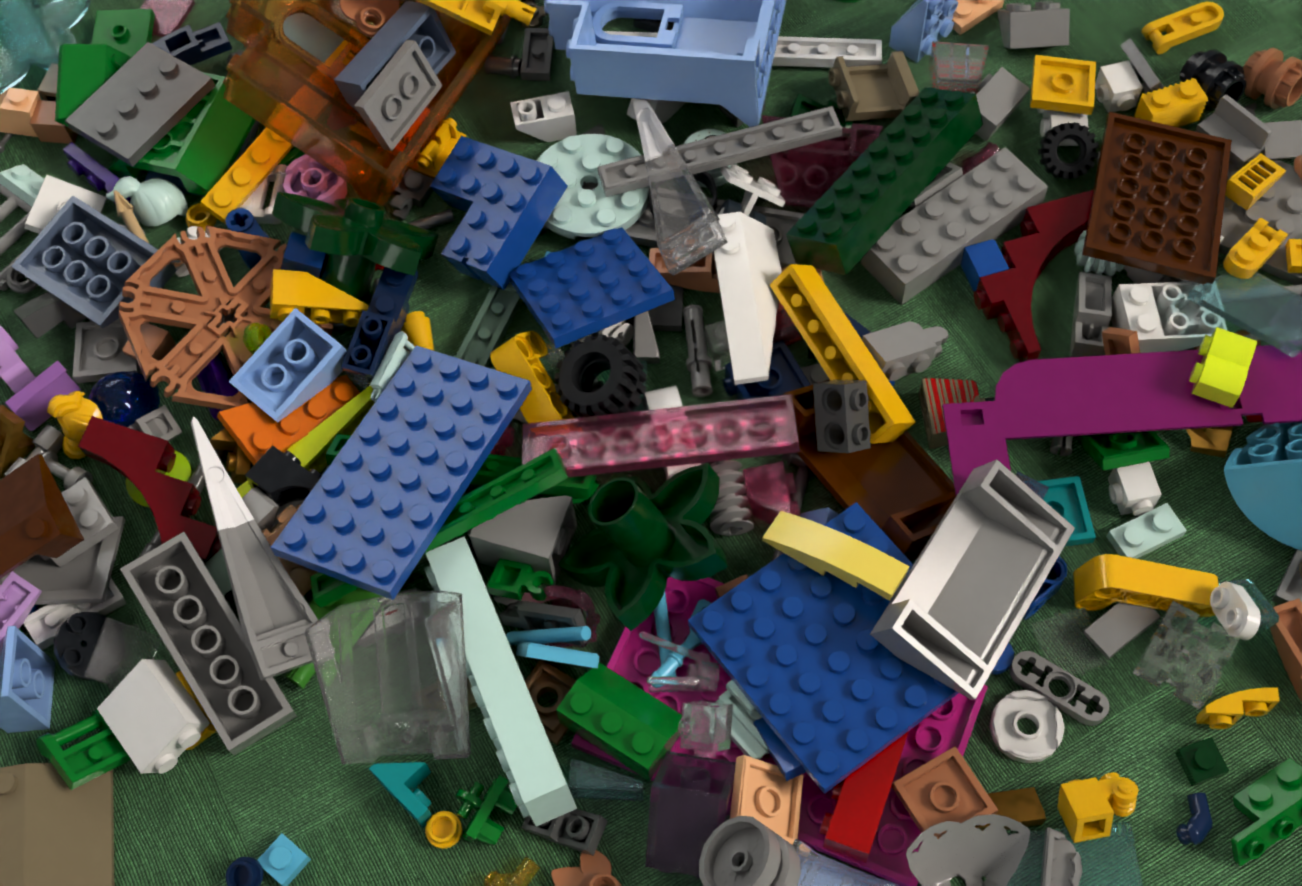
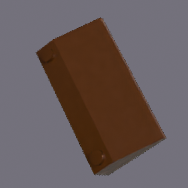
M813 384L784 393L769 420L845 510L857 502L910 561L917 559L956 498L953 481L907 430L894 442L871 444V448L852 453L817 451Z
M37 454L0 480V579L36 554L58 558L84 540L41 454Z

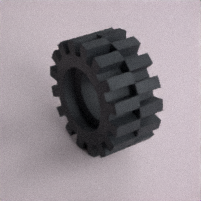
M1068 122L1057 125L1045 133V138L1040 141L1041 149H1038V155L1041 154V160L1039 161L1041 165L1045 166L1044 170L1047 173L1053 174L1055 178L1073 179L1088 173V169L1093 168L1095 165L1094 160L1099 155V153H1096V148L1099 147L1098 142L1095 143L1094 138L1096 136L1093 132L1090 133L1088 131L1089 128L1087 126L1079 125L1080 123ZM1065 139L1074 140L1080 149L1078 158L1072 163L1061 161L1057 155L1058 145Z

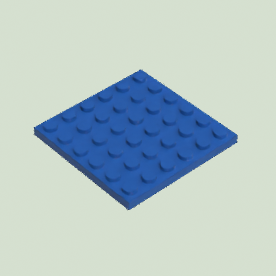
M857 502L824 524V526L855 538L910 566L908 572L913 566L910 560ZM785 553L688 619V626L735 682L786 748L802 764L803 769L824 794L959 693L899 659L870 635L890 603L889 600L861 584L855 588L827 571L823 576Z

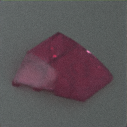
M761 115L763 124L787 118ZM852 123V129L842 128V136L770 154L777 187L781 190L780 195L786 201L784 205L812 207L869 145L878 138L883 126Z

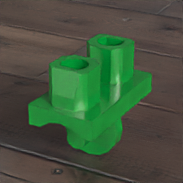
M501 775L497 779L495 778L483 800L479 796L484 786L478 782L474 783L469 792L458 789L455 797L463 804L458 810L457 815L467 819L472 808L476 810L461 836L463 839L470 843L476 839L490 846H494L497 843L504 827L488 819V816L494 807L509 816L513 814L517 807L510 787L506 786L509 781Z

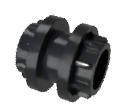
M1215 49L1206 52L1199 51L1193 54L1185 62L1180 72V81L1185 82L1186 79L1191 80V78L1197 80L1208 97V101L1204 106L1207 111H1215L1220 98L1225 94L1237 102L1246 88L1243 67L1235 61H1227V57Z

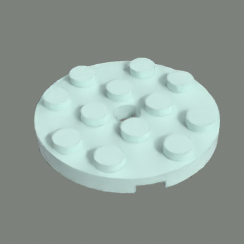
M604 134L568 136L550 146L536 161L552 166L568 187L544 225L553 232L571 239H575V236L596 237L610 229L622 227L626 230L642 216L648 206L650 186L606 197L597 167L637 157L641 154L625 141ZM583 182L598 183V186L593 190L582 188Z

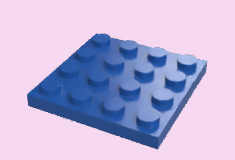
M622 227L607 230L604 234L579 241L571 247L558 252H552L546 257L531 263L522 264L509 274L510 283L555 348L675 300L672 287Z

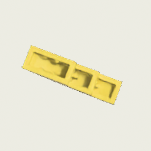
M784 511L779 512L762 537V541L819 574L824 576L827 571L855 588L861 584L889 601L905 578L910 567L842 532Z

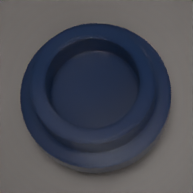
M240 857L236 859L226 872L228 886H260L263 880L262 866L253 857Z

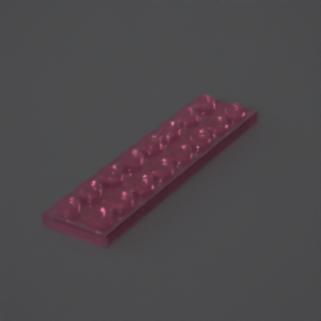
M792 394L523 424L522 465L556 448L562 458L568 477L800 452Z

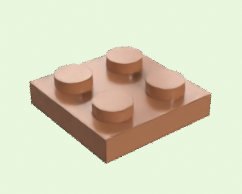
M956 746L894 781L891 786L921 833L938 823L946 821L962 823L978 815H992L998 812L997 807ZM944 831L941 834L935 833L934 836H936L937 839H939L947 831Z

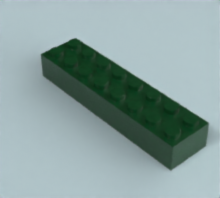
M933 87L924 88L786 233L796 264L813 265L816 269L847 275L912 204L914 199L981 128L983 121L976 94L941 90Z

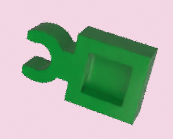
M500 558L486 588L491 595L521 601L524 593H530L533 599L543 601L547 596L543 589L537 587L541 584L552 585L553 580L546 571L534 572L531 564Z

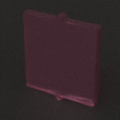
M145 0L140 9L153 10L155 20L152 36L164 37L180 28L195 2L194 0Z

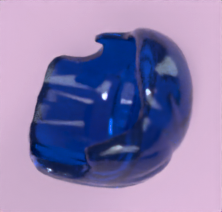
M129 371L110 373L101 378L93 386L88 397L100 409L103 420L124 427L134 424L137 419L158 409L160 404L158 387H151L150 379L148 378L145 381L142 374Z

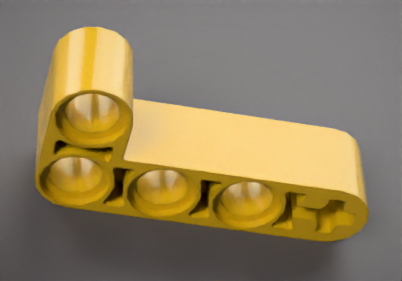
M535 331L516 334L490 353L491 362L497 371L530 381L532 390L519 409L544 451L548 452L556 448L561 458H564L585 444L584 433L570 409L561 402V396L556 393L555 384L540 361L541 358L548 354L545 341Z
M1113 554L1095 556L1073 572L1075 607L1080 610L1097 611L1106 608L1114 602H1120L1195 617L1215 616L1210 604L1211 593L1219 586L1218 577L1215 574Z

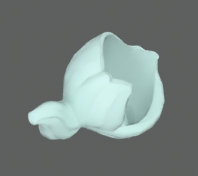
M131 176L123 177L117 181L113 191L106 193V198L115 202V190L125 199L131 197L130 204L133 206V213L137 221L145 226L164 224L172 220L176 215L186 217L188 205L182 191L175 184L161 178H152L140 183Z

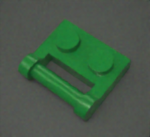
M97 709L92 711V716L52 735L46 733L36 739L40 753L50 760L70 790L131 760ZM97 728L103 730L65 750L61 748V746Z

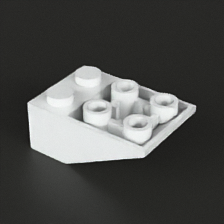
M1192 281L1119 284L1112 296V326L1114 328L1137 331L1140 353L1190 349L1200 346L1205 335L1212 336L1216 327L1227 330L1214 282L1212 286Z

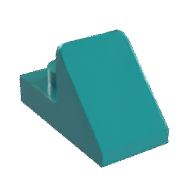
M425 762L373 764L369 770L375 779L425 828L427 821L432 816L428 809L432 802L416 787L431 773Z

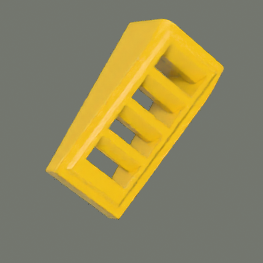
M1260 153L1227 181L1225 196L1245 210H1248L1285 174L1286 170ZM1254 170H1256L1257 172H1259L1261 175H1263V176L1266 177L1267 179H1265V178H1263L1262 176H1260L1259 174H1257Z

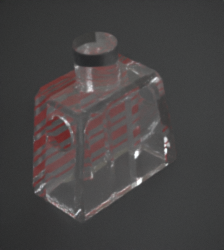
M932 41L929 57L932 87L965 93L973 91L977 94L985 68L989 45Z

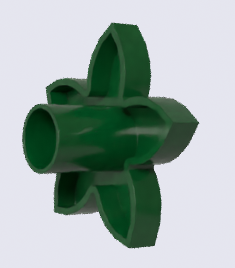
M277 192L272 215L280 221L307 232L305 244L310 250L326 253L319 279L360 301L367 299L376 264L415 276L419 260L428 259L433 256L439 236L436 233L414 225L384 219L386 209L383 206L356 197L337 199L334 201V205L306 196Z
M708 463L698 465L675 474L654 493L647 483L637 476L613 473L610 481L603 484L594 493L588 506L589 517L598 529L580 538L567 551L558 565L572 579L582 585L591 587L605 586L608 606L616 617L632 631L646 620L658 606L664 595L669 577L681 581H696L710 577L728 567L724 551L709 531L702 526L715 507L719 495L720 477Z

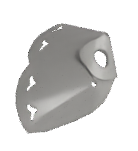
M996 814L978 815L962 823L946 821L933 825L923 831L908 848L906 857L911 872L922 886H951L950 880L955 876L962 878L966 886H1006L1028 848L1031 831L1014 819ZM990 824L983 831L975 827L976 825L985 826ZM1004 826L1009 827L1011 831H1018L1019 833L1008 835ZM947 831L939 839H937V837L934 836L935 833L941 834L942 832ZM922 842V844H921L920 847H919L918 852H916V851H915V852H912V851H913L914 849H916V848L919 846V844Z

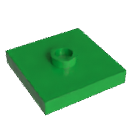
M152 9L97 10L91 44H107L133 57L147 42L151 43L155 13Z
M1154 431L1078 436L1079 444L1102 470L1170 458V447Z

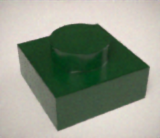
M1212 737L1182 747L1175 752L1192 787L1226 775L1229 772Z

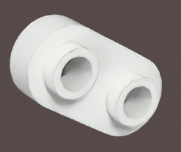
M1226 581L1212 591L1210 596L1212 610L1228 635L1242 640L1251 639L1258 631L1261 615L1259 608L1244 587Z

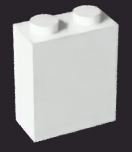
M142 659L97 708L141 774H162L171 770L177 764L178 757L187 748L199 741L201 738L200 733L210 724L166 660Z

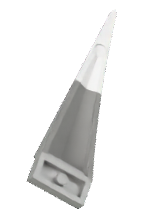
M193 417L191 427L246 648L251 653L260 680L262 681L329 657L332 653L318 618L278 557L273 554L270 544L234 486L198 419Z

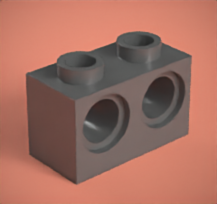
M831 380L813 384L817 451L852 453L871 448L867 380Z

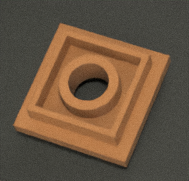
M540 659L526 678L525 683L549 741L558 745L568 731V728L559 723L556 709L576 680ZM550 692L558 696L556 704L552 707L545 708L539 705V699L545 693Z

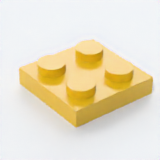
M1035 55L1032 70L1030 108L1092 115L1095 99L1096 62Z

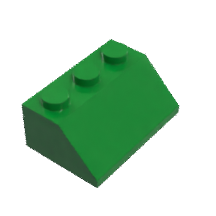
M107 44L60 45L55 121L68 127L65 120L115 74L131 56Z
M601 663L598 664V669L592 668L574 683L556 709L560 724L648 781L651 780L689 723L688 718Z

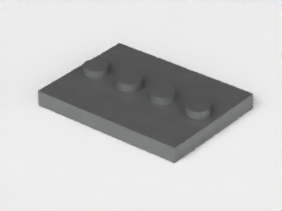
M147 42L76 109L65 122L69 129L133 167L215 87V84L210 76Z

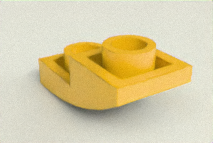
M1278 687L1248 689L1216 699L1206 705L1196 716V723L1209 724V727L1212 729H1228L1244 715V712L1246 716L1250 717L1267 715L1280 702Z

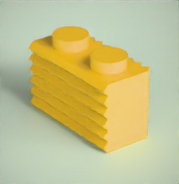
M1186 79L1185 82L1180 81V84L1175 83L1174 86H1164L1163 89L1153 90L1152 93L1147 92V95L1142 93L1134 117L1169 126L1181 127L1200 121L1201 113L1205 109L1204 106L1208 101V97L1196 79Z

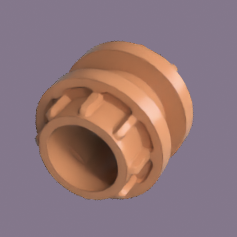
M1276 48L1254 52L1243 67L1244 79L1246 81L1245 95L1256 100L1261 94H1264L1265 105L1272 109L1293 105L1302 95V60L1290 57L1283 62V52Z

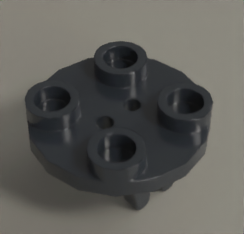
M75 613L58 627L54 637V654L60 666L69 675L81 680H99L113 673L120 665L124 654L123 629L118 622L110 620L99 613Z

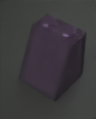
M667 751L651 786L645 867L655 868L664 873L677 872L693 875L700 879L699 859L704 844L717 827L730 819L736 762Z

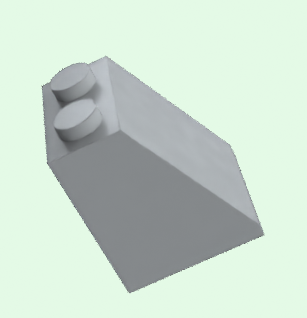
M557 496L527 500L504 511L495 518L468 530L467 535L470 537L472 549L475 551L478 563L495 568L501 558L531 564L534 572H548L553 580L552 585H555L561 570L558 564L567 553L577 528L572 497Z

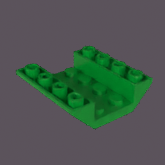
M203 72L213 79L215 87L133 167L114 157L108 170L120 178L131 176L136 179L141 169L176 176L181 179L187 192L205 196L232 166L264 105L229 78Z

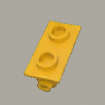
M447 118L441 121L440 126L427 145L417 155V159L411 166L412 170L433 179L436 177L460 137H467L466 134L457 131V122L454 119Z

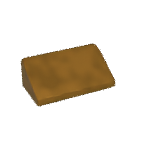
M1034 787L988 793L998 809L996 815L1009 817L1026 827L1042 825L1046 820L1044 809ZM990 824L985 826L977 825L975 827L983 831Z

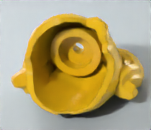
M73 391L68 395H56L49 401L47 413L57 418L61 430L65 435L62 441L63 451L71 459H80L86 456L78 445L91 417L103 419L98 406L91 400L84 398L85 393L81 391Z

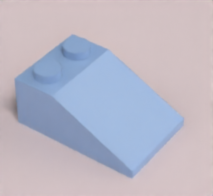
M295 308L229 380V383L278 423L329 386L343 371L341 366L347 350Z
M16 626L7 627L0 654V728L7 733L50 729L55 662Z

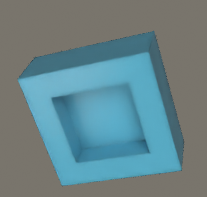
M283 833L258 859L262 868L282 886H288L311 860Z

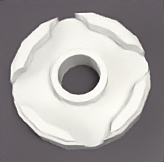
M1030 690L1013 691L1001 699L992 712L989 725L992 740L1000 752L1012 760L1026 764L1041 762L1052 756L1062 742L1065 727L1059 709L1054 707L1048 701L1049 699L1040 693ZM1021 718L1032 720L1036 725V733L1031 735L1022 733L1017 726V721Z

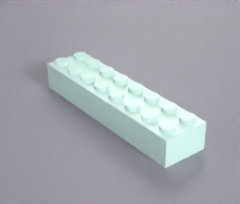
M465 536L428 551L425 554L430 565L425 567L424 570L435 591L436 601L442 615L446 619L447 629L454 645L457 647L461 665L472 685V693L485 718L483 719L484 724L497 749V757L510 782L511 793L516 805L519 806L523 818L531 816L537 827L577 809Z

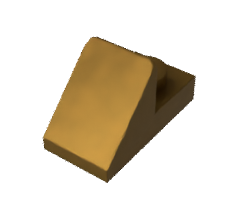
M0 405V478L5 477L4 473L18 457L24 458L35 447L32 443L33 439L22 432L25 421L4 405Z
M224 428L210 439V443L214 449L233 451L228 452L226 471L232 472L231 480L233 483H244L247 480L245 474L250 470L251 461Z

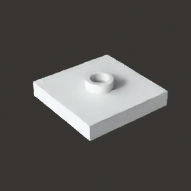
M46 175L25 222L24 229L40 234L72 196L80 199L100 213L104 208L107 198Z

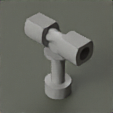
M46 425L32 441L36 448L26 459L18 457L4 473V476H7L37 454H41L51 474L64 481L63 486L65 490L84 477L91 483L93 481V475L81 467L69 469L58 463L57 453L62 448L64 435L50 425Z

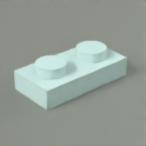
M24 164L1 171L0 184L32 207L44 178Z
M1165 503L1110 530L1106 537L1118 555L1138 559L1184 536L1187 530L1168 503Z

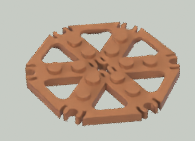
M200 226L197 227L196 232L198 239H189L184 230L181 231L179 242L175 233L125 281L122 296L132 298L133 301L130 303L120 301L119 318L145 381L151 376V387H155L157 383L165 381L169 386L165 388L164 396L166 398L172 396V401L226 410L252 401L240 391L234 396L200 392L193 388L192 381L221 350H223L234 376L259 348L258 342H265L282 323L278 319H271L270 309L263 307L270 301V284L273 269L281 270L287 244L285 243L280 246L281 240L206 226V231H204ZM223 247L254 252L261 257V260L235 287H233L218 253V250ZM179 260L186 265L198 295L151 287L150 281L171 261ZM235 312L234 323L227 321L220 326L222 314L228 316ZM146 322H153L192 330L162 360H156L148 351L140 327ZM329 322L318 325L327 334L332 335L333 323Z

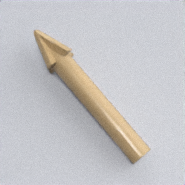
M115 190L114 199L118 217H122L127 229L131 233L149 243L133 213V206Z

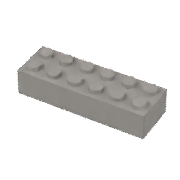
M1005 147L896 220L862 257L861 264L903 305L959 266L965 247L991 239L996 240L1020 224L1028 207L1043 204L1048 186Z
M185 532L120 568L230 753L233 755L238 754L297 717L274 677L260 680L251 653L246 648L240 621Z

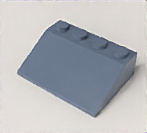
M72 196L11 267L101 328H105L119 319L120 301L126 303L133 301L132 298L122 296L125 281L155 254L158 249L80 199ZM170 262L150 281V286L163 288L177 271L175 266Z

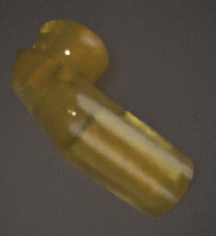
M525 857L514 873L498 874L497 871L488 873L484 879V886H528L540 867L534 861Z

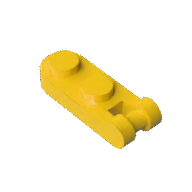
M1201 2L1149 22L1142 28L1141 33L1146 40L1152 41V48L1160 55L1167 52L1173 46L1218 29L1223 20L1224 11L1221 6L1214 2ZM1166 31L1167 34H1166V35H1162L1161 32Z
M1260 217L1254 226L1229 250L1223 261L1224 269L1236 278H1251L1281 247L1289 234L1281 229L1276 231L1268 226V221Z

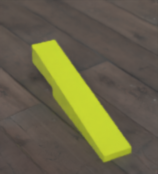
M368 386L310 431L308 435L288 448L287 451L294 454L300 460L301 466L308 471L313 468L321 473L328 465L326 452L337 434L352 435L375 402L370 398L373 388ZM248 481L237 488L241 498L251 490Z

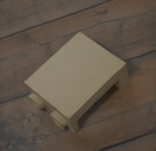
M903 51L891 52L887 64L847 67L843 56L836 57L833 67L830 68L828 73L829 84L835 90L838 108L842 109L846 121L897 117L919 94Z

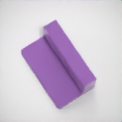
M58 360L4 403L9 410L25 421L24 426L29 431H34L52 416L47 413L49 401L54 396L59 394L68 395L73 391H81L80 387L65 372L67 370Z

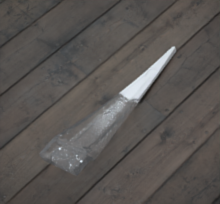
M631 98L649 180L657 245L668 272L675 276L725 245L728 241L719 223V217L647 99Z

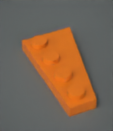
M344 375L337 377L329 386L278 423L253 402L219 411L217 418L251 463L255 465L272 446L281 452L286 451L360 392L349 377Z

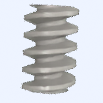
M725 460L722 464L716 465V462L710 464L720 477L719 495L715 507L709 515L711 519L710 529L716 534L735 536L750 532L754 525L753 522L747 520L751 517V510L744 508L749 504V498L742 496L747 492V486L741 484L745 480V476L742 472L738 471L742 464L734 460Z

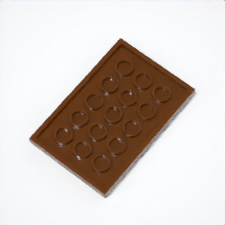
M1109 112L1104 128L1082 255L1212 286L1217 271L1232 140Z

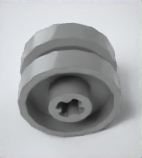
M737 816L726 820L717 827L704 844L699 859V877L703 886H797L801 875L800 857L795 847L757 819L750 816Z

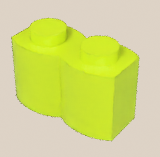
M1216 327L1212 336L1205 335L1198 354L1203 356L1202 362L1195 363L1189 378V382L1194 383L1192 394L1233 408L1243 390L1257 341Z

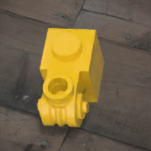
M1111 772L1103 775L1099 781L1094 777L1084 780L1075 779L1068 783L1060 784L1057 809L1073 843L1110 836L1114 814L1120 817H1127L1135 811L1139 791L1135 782L1129 778L1120 777L1118 773Z

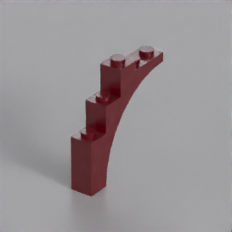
M1093 190L1028 207L1020 224L1023 237L1003 242L1001 253L1009 270L979 277L977 289L973 293L975 305L978 310L982 309L986 320L997 318L1001 332H1006L1010 341L1011 354L1019 362L1036 360L1041 351L1033 329L1031 313L1032 292L1035 282L1046 266L1063 250L1078 242L1080 234L1087 230Z
M92 416L78 447L87 457L110 466L130 480L142 493L153 512L161 536V545L185 532L206 565V562L222 549L217 527L190 519L191 515L194 516L197 513L201 502L200 493L194 484L165 475L166 472L169 473L172 470L176 460L175 450L169 441Z

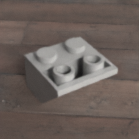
M1037 1L1035 2V7H1031V4L1008 3L1006 4V9H998V20L1004 47L1018 49L1069 45L1070 9L1060 7V2Z

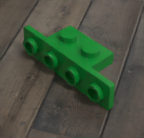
M1288 758L1233 796L1234 806L1254 822L1231 839L1234 861L1239 866H1243L1251 859L1259 858L1267 848L1280 839L1288 838L1297 827L1302 825V766L1291 758Z

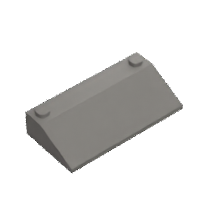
M997 459L974 468L870 635L899 659L971 700L976 699L1075 527Z

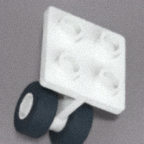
M732 164L731 168L721 167L720 172L729 183L744 189L745 193L741 205L728 199L722 204L717 215L742 212L766 225L765 215L751 211L758 196L781 207L784 206L786 201L780 195L781 190L776 188V184L763 177H759L758 181H756L752 176L748 175L749 172L735 164Z

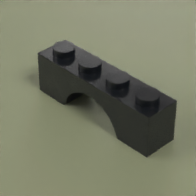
M274 446L245 474L251 489L258 487L279 507L293 501H304L322 476L313 468L308 471L302 467L300 460L290 451L286 450L283 453Z

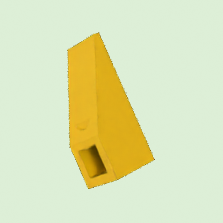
M273 269L270 284L271 319H278L283 322L296 308L318 325L330 322L357 327L363 310L367 311L369 308L368 304L308 272Z

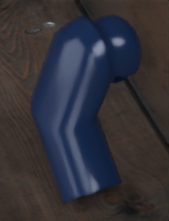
M1194 793L1187 796L1191 818L1187 824H1180L1176 829L1178 840L1183 845L1202 843L1212 829L1213 822L1206 793Z

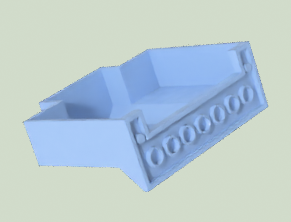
M544 0V11L546 14H549L550 18L549 35L554 39L555 49L565 50L566 57L571 59L570 79L575 81L577 94L718 104L749 127L759 125L787 0ZM616 18L661 20L657 38L611 35L605 33L602 28L609 21ZM668 22H674L672 30H666Z

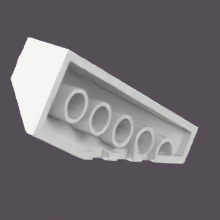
M742 212L708 216L734 384L766 381L769 378L773 350L772 342L776 329L777 309L779 308V300L769 285L782 273L774 229Z

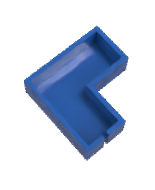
M461 136L430 185L449 206L467 212L441 255L460 273L478 280L482 279L485 283L505 290L510 282L509 274L518 268L568 185L550 165Z

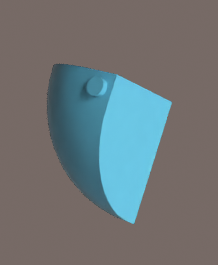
M1302 422L1265 424L1246 437L1247 445L1233 450L1224 467L1226 482L1236 504L1254 525L1275 540L1302 551Z

